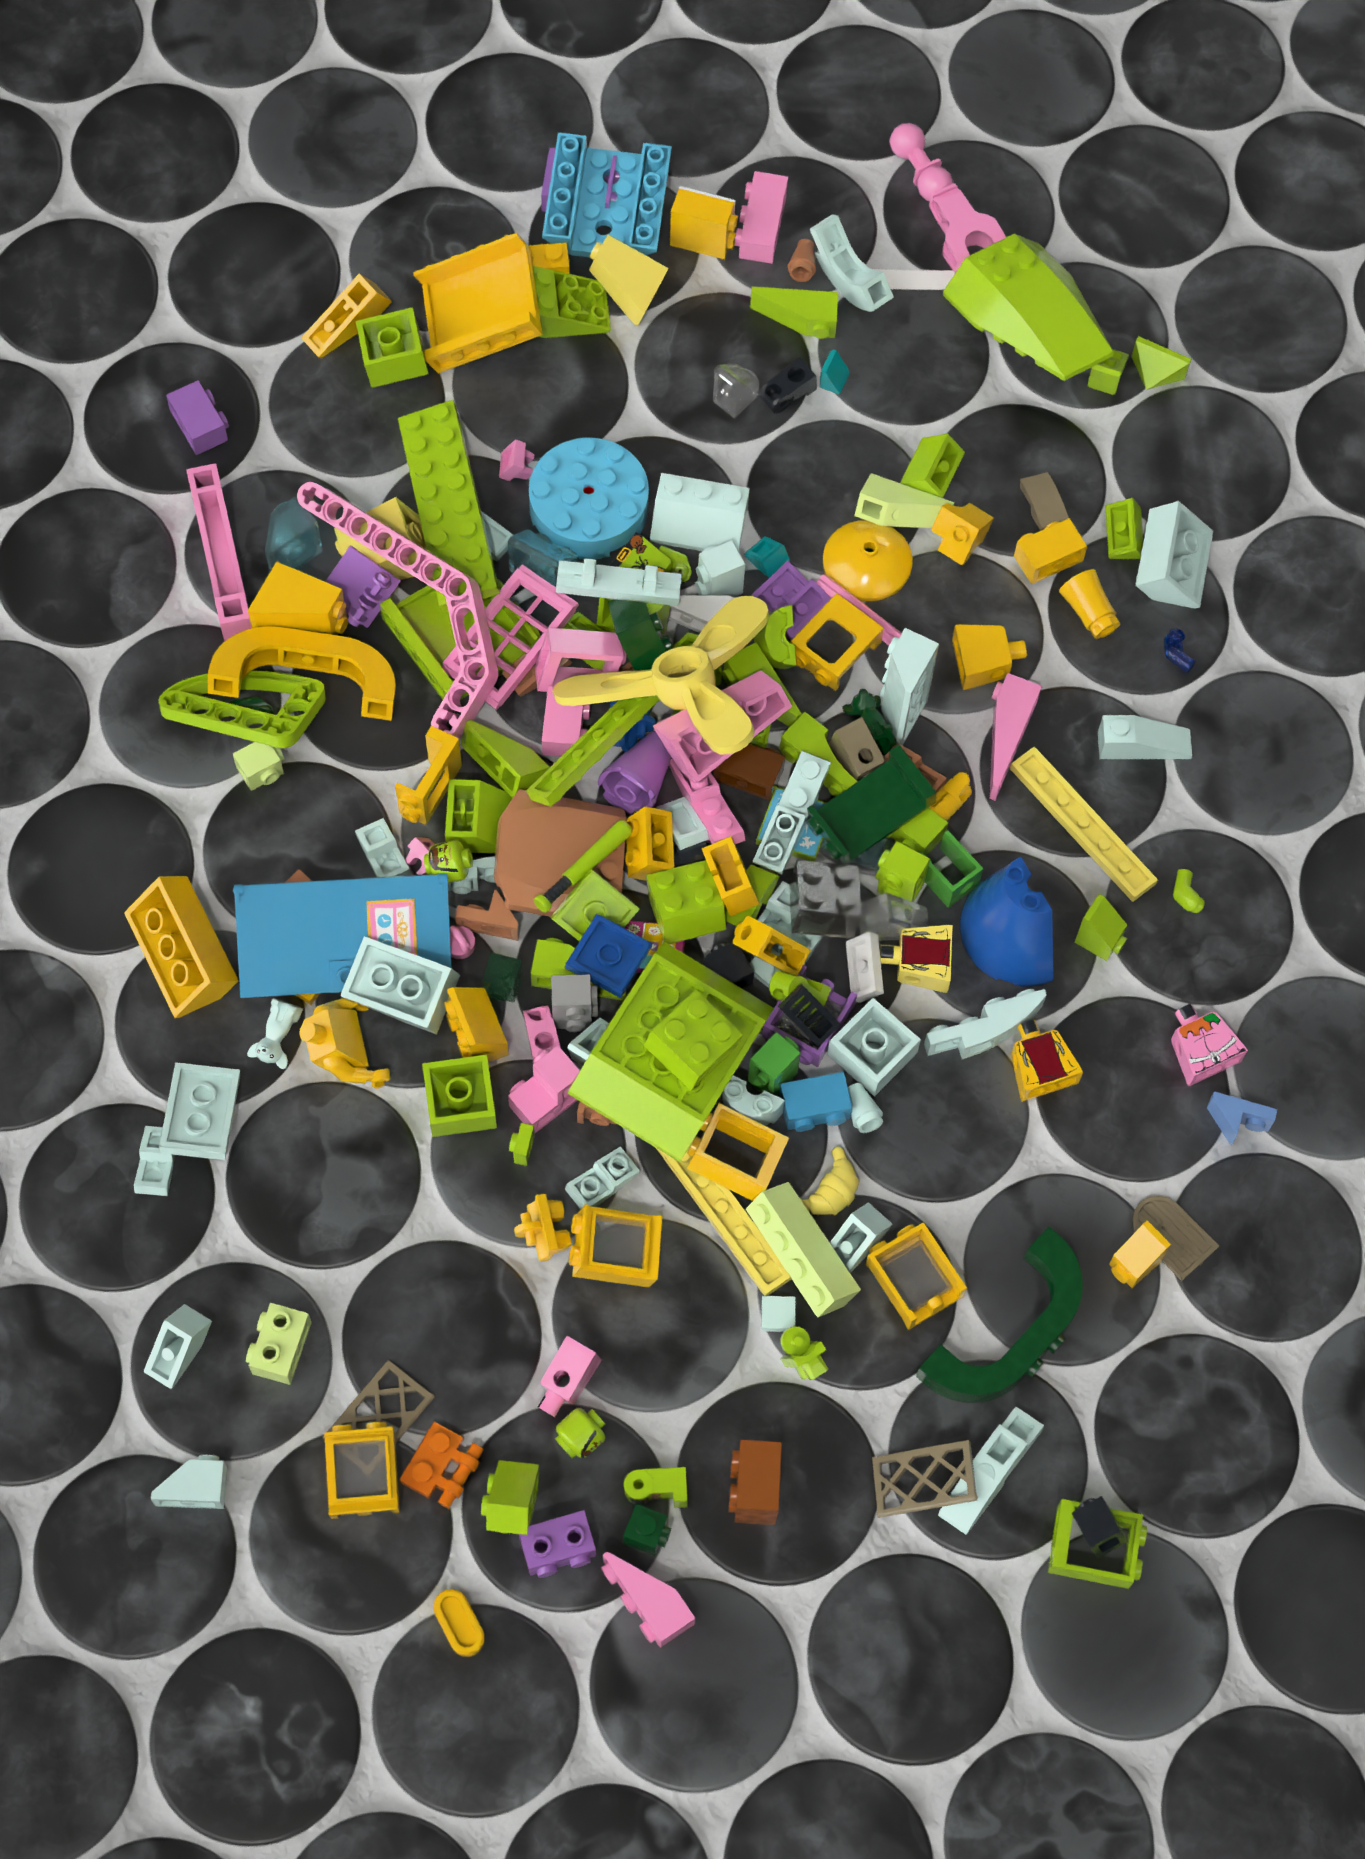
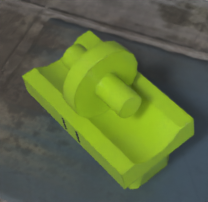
M790 1327L783 1332L780 1344L785 1353L789 1354L780 1358L785 1367L795 1368L802 1380L807 1378L813 1380L829 1370L820 1356L821 1353L826 1351L822 1341H810L809 1334L801 1327Z

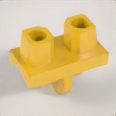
M546 1194L536 1195L535 1201L526 1206L528 1212L520 1215L522 1224L514 1228V1233L516 1237L526 1238L527 1246H536L539 1262L549 1261L556 1253L566 1251L572 1242L568 1230L554 1231L552 1223L559 1222L564 1218L562 1201L547 1200Z

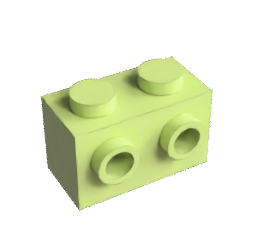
M270 1303L268 1311H263L258 1320L257 1331H260L256 1343H251L246 1356V1362L249 1363V1368L253 1375L291 1385L312 1323L309 1313Z

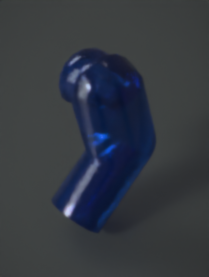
M1173 628L1164 638L1165 656L1176 666L1188 673L1196 663V660L1183 652L1182 641L1185 639L1184 632L1178 628Z

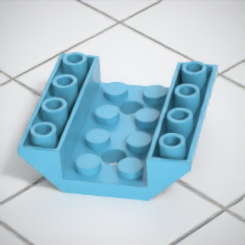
M558 133L542 238L551 244L567 242L568 253L573 256L589 257L596 243L603 244L607 235L614 237L646 256L656 253L672 146L643 143L642 154L587 148L586 136ZM614 155L617 156L615 171L620 175L618 182L614 183L612 187V192L616 193L617 199L616 201H610V207L605 208L608 183L603 179L610 175L612 157ZM605 225L610 227L612 231L607 235H600L596 232V229L599 226Z

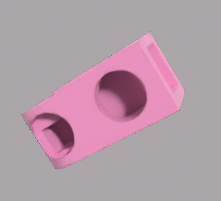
M548 1005L523 1011L533 1064L535 1058L547 1049L551 1051L557 1046L560 1047L556 1027Z

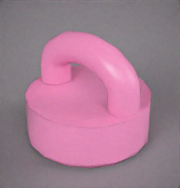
M463 926L450 927L452 958L465 959L474 952L475 937L470 929Z

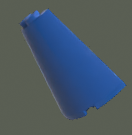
M1022 857L1017 858L985 878L970 892L960 917V935L968 956L986 975L995 980L1001 979L1013 983V986L1031 987L1049 983L1054 979L1052 909L1041 891L1034 892L1028 888L1027 881L1031 878L1032 874Z

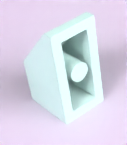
M868 1202L851 1213L830 1244L851 1273L869 1254V1250L880 1242L893 1224Z
M185 1304L164 1320L144 1373L172 1389L201 1349L212 1321Z
M200 1455L198 1460L189 1459L151 1492V1500L155 1506L224 1509L227 1467L224 1461H219V1457L214 1455Z

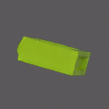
M1061 1499L1056 1511L1047 1573L1129 1589L1134 1580L1140 1579L1142 1571V1560L1137 1559L1139 1546H1144L1147 1535V1526L1142 1525L1143 1515L1110 1508L1119 1526L1128 1528V1542L1125 1548L1122 1574L1066 1563L1074 1518L1072 1512L1078 1509L1081 1502Z

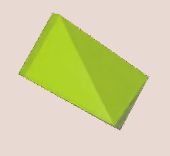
M1139 336L1136 339L1131 356L1146 390L1184 380L1192 360Z

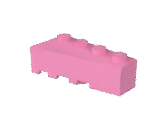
M762 670L721 690L732 697L751 719L755 731L753 738L792 707L781 685ZM682 710L653 725L676 766L696 784L734 754H718L714 752L695 729L687 710Z

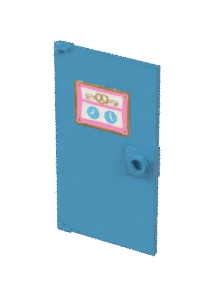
M447 873L234 885L240 998L342 992L364 936L452 968Z

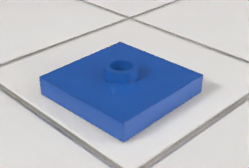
M596 914L566 962L565 968L577 975L590 974V982L622 998L650 952L653 943Z

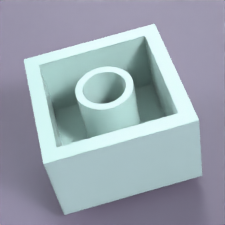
M872 998L829 1041L827 1055L856 1081L862 1083L864 1088L873 1096H876L918 1053L921 1039L878 1001Z

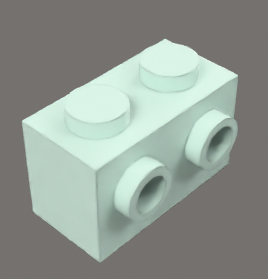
M732 540L719 546H709L702 553H699L698 567H696L698 581L695 582L698 595H721L735 598L743 594L745 563Z

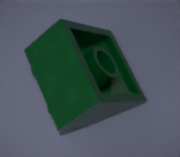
M616 599L608 601L616 635L635 671L652 669L654 661L662 653L674 648L669 636L662 637L660 630L663 629V625L657 612L651 614L646 603Z

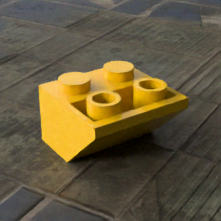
M452 987L447 989L449 1001L444 1002L447 1011L446 1018L451 1031L456 1032L458 1038L457 1045L462 1058L487 1055L489 1063L508 1056V1043L486 989L472 987Z

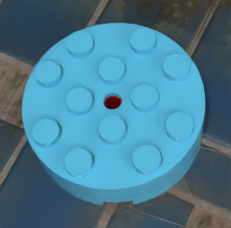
M579 438L561 443L549 450L538 461L531 474L529 482L531 521L533 526L535 525L543 536V541L563 555L577 559L609 557L610 552L626 545L636 532L641 534L646 524L649 486L644 468L638 459L627 449L605 439Z

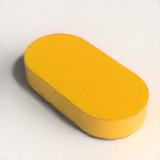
M448 1589L442 1591L434 1601V1613L452 1649L460 1656L470 1657L476 1655L482 1649L485 1637L464 1594L458 1590Z

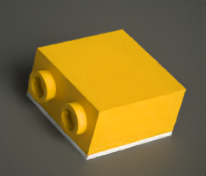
M680 186L671 209L670 246L725 260L728 249L733 250L735 246L736 232L734 231L738 221V215H735V200Z

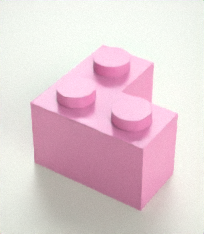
M559 1046L551 1051L549 1049L543 1051L534 1060L533 1077L528 1081L521 1080L511 1088L508 1095L509 1107L523 1123L534 1125V1133L538 1132L578 1101L567 1093L580 1070Z

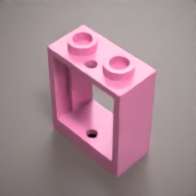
M548 628L535 665L537 690L548 692V686L554 687L558 682L574 676L619 672L620 665L625 664L626 652L616 633ZM562 657L605 661L602 669L559 666Z

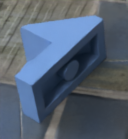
M1218 1092L1212 1094L1207 1106L1208 1111L1230 1145L1233 1144L1238 1135L1240 1124L1255 1132L1269 1131L1277 1114V1109Z

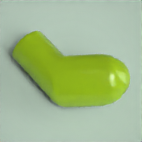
M660 546L659 551L672 562V573L681 574V582L687 581L692 572L687 556L665 546Z
M1179 869L1177 871L1173 897L1186 911L1199 913L1203 910L1205 902L1191 888L1193 873L1187 869Z

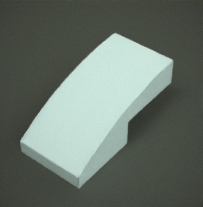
M384 818L355 830L356 836L377 877L412 876L410 868L399 851L396 840Z
M145 1126L139 1149L140 1162L134 1182L135 1193L168 1196L175 1155L160 1153L159 1151L163 1127Z

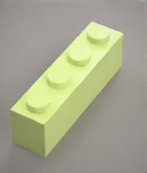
M789 1182L762 1191L746 1208V1211L817 1318L844 1307L861 1290Z

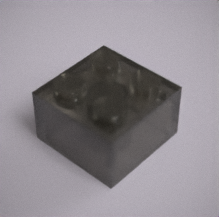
M797 860L789 882L791 933L854 939L862 917L859 866Z

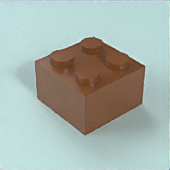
M740 1440L739 1450H733L730 1478L737 1479V1484H731L728 1512H735L734 1523L776 1524L779 1509L782 1442Z

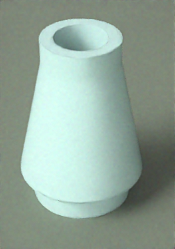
M862 1083L850 1085L848 1091L852 1104L851 1117L853 1126L858 1128L861 1133L876 1130L883 1123L882 1110L867 1093Z

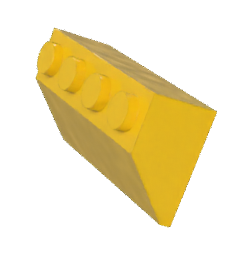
M159 876L124 912L174 1018H180L221 999L239 981L187 876Z

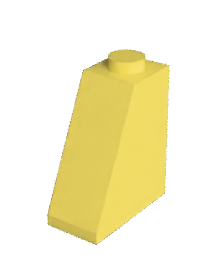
M607 235L603 244L597 242L589 256L594 260L589 271L630 321L638 326L669 268L614 237Z

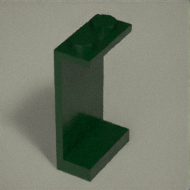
M897 745L889 751V760L818 810L813 805L807 808L808 820L806 823L815 836L821 834L827 844L824 846L829 855L834 860L839 858L844 866H846L935 804L936 791L901 746Z

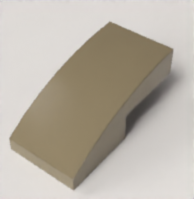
M1048 472L1020 479V489L1031 505V516L1040 531L1044 530L1052 522H1062L1069 518L1061 496Z

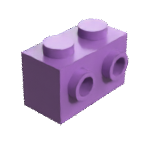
M195 381L166 395L170 412L196 455L228 441L226 428L229 427L228 421L222 411L217 413L214 408L216 402L209 389L204 390L199 381Z
M584 1510L531 1525L528 1535L519 1534L530 1576L535 1574L538 1575V1578L551 1576L558 1572V1567L568 1564L571 1565V1568L581 1567L591 1562L590 1558L596 1556L595 1545Z

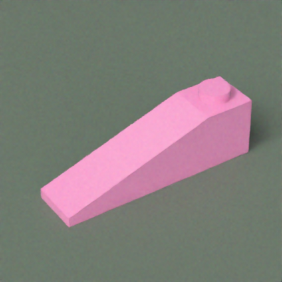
M1007 673L1003 683L997 682L991 698L996 700L993 711L990 799L994 801L1010 768L1042 688L1041 685Z

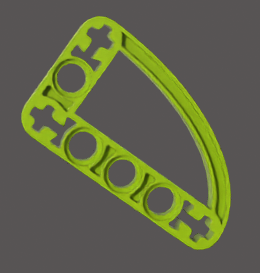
M250 671L243 679L240 690H262L291 694L277 715L199 696L208 693V674L182 680L165 690L158 699L161 715L168 720L277 748H289L300 739L325 703L326 696L324 684L317 679L278 672ZM197 710H208L204 714H194ZM295 711L305 712L304 714L298 716L290 715ZM225 717H235V719L231 721H221V719ZM252 724H263V726L259 728H249V726Z

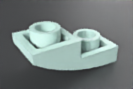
M495 856L473 860V867L469 868L467 877L462 881L448 883V891H453L457 894L478 891L479 879L496 883L494 880Z
M620 1146L597 1160L593 1168L567 1183L565 1190L580 1210L585 1204L596 1207L634 1179L640 1170Z

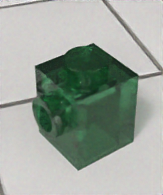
M490 953L482 980L483 988L486 989L490 998L515 1003L523 975L522 960Z

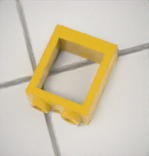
M719 1103L714 1113L708 1115L700 1130L704 1131L701 1139L695 1137L687 1152L688 1155L692 1156L687 1169L754 1201L762 1191L767 1189L789 1137ZM715 1128L765 1153L755 1178L704 1153Z

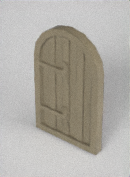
M1159 1195L1151 1196L1141 1201L1134 1210L1132 1223L1135 1232L1148 1220L1171 1244L1162 1262L1181 1281L1198 1266L1202 1265L1219 1248V1245L1182 1207L1170 1198Z

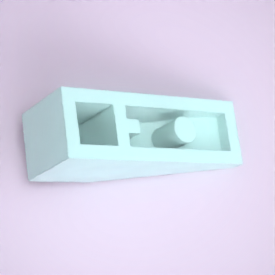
M1103 715L1098 729L1100 759L1192 758L1190 729L1135 715Z

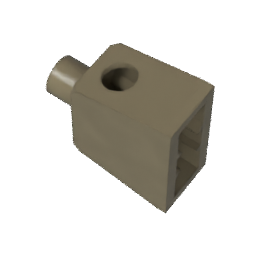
M862 717L836 730L828 744L839 763L857 781H860L885 763L884 757Z

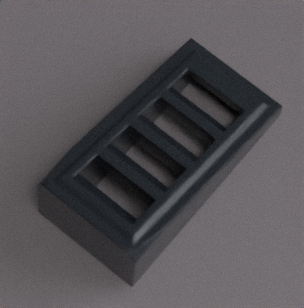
M802 984L778 1005L818 1047L841 1025ZM804 995L805 997L792 1010H790V1008ZM810 1001L811 1004L800 1015L796 1016V1014ZM816 1008L817 1010L803 1023L802 1021ZM822 1014L823 1016L809 1029L808 1027Z

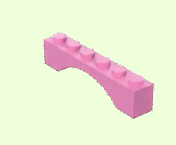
M215 463L186 470L225 642L233 635L252 627L222 487Z

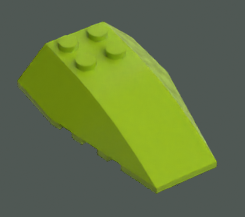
M1012 234L966 257L943 290V296L976 329L981 332L986 330L992 333L993 339L1001 344L1007 342L1015 347L1016 353L1023 357L1029 355L1035 359V364L1063 381L1113 357V350L1072 275L1039 243L1017 234Z

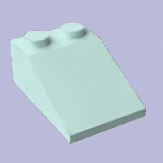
M364 936L340 996L437 1035L446 1012L444 1002L449 1001L447 989L456 987L460 975L450 967Z

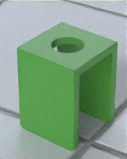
M947 830L943 833L940 849L965 877L953 886L929 861L925 883L950 908L980 883L983 867Z

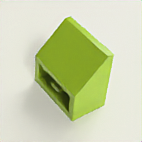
M449 779L445 829L446 842L457 840L463 845L464 849H470L471 853H496L498 819L513 798L507 792L481 780Z

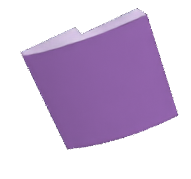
M789 561L782 565L751 595L764 601L769 612L792 605L793 626L787 629L785 635L790 640L831 599L813 579L808 581Z

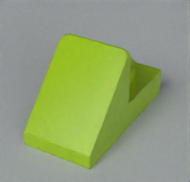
M1112 349L1113 357L1091 368L1088 387L1114 395L1129 354Z

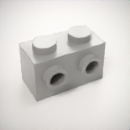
M590 974L551 976L552 1013L556 1029L581 1032L592 1024L591 1017H598L597 986H590Z

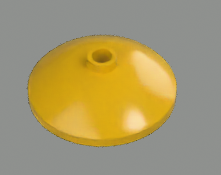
M859 520L840 527L830 536L823 552V569L825 575H828L860 601H878L894 595L906 584L912 569V552L906 539L893 527L881 526L867 520ZM865 548H870V549H873L874 551H873V552H867V551H865L864 549H865Z

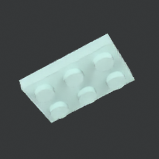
M175 1062L159 1145L160 1153L226 1160L240 1081V1070Z

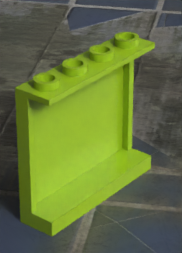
M497 579L499 590H501L504 585ZM427 585L397 604H394L391 598L386 599L380 603V609L384 622L443 700L454 680L447 675L441 666L456 647L449 611L442 612L439 607L436 590ZM496 595L482 599L484 609H486ZM513 601L515 605L520 607L516 601ZM504 605L492 621L510 632L521 617ZM472 611L468 612L464 617L466 633L475 623ZM525 621L514 636L532 648L540 638V633L535 626ZM489 627L493 650L495 651L505 638ZM509 641L498 657L511 665L523 654L527 653ZM483 665L477 669L476 674L483 667ZM497 665L499 677L503 675L502 672L504 670ZM465 692L461 696L460 700L468 696V692Z

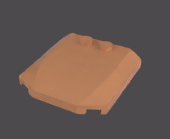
M519 789L498 819L494 880L497 887H501L505 897L504 904L506 909L551 917L576 885L570 886L560 897L553 901L552 907L547 913L537 908L534 898L539 894L544 895L548 889L555 885L562 878V874L616 822L620 820L626 821L624 809L564 797L550 807L532 801L526 790ZM625 841L592 869L621 894Z

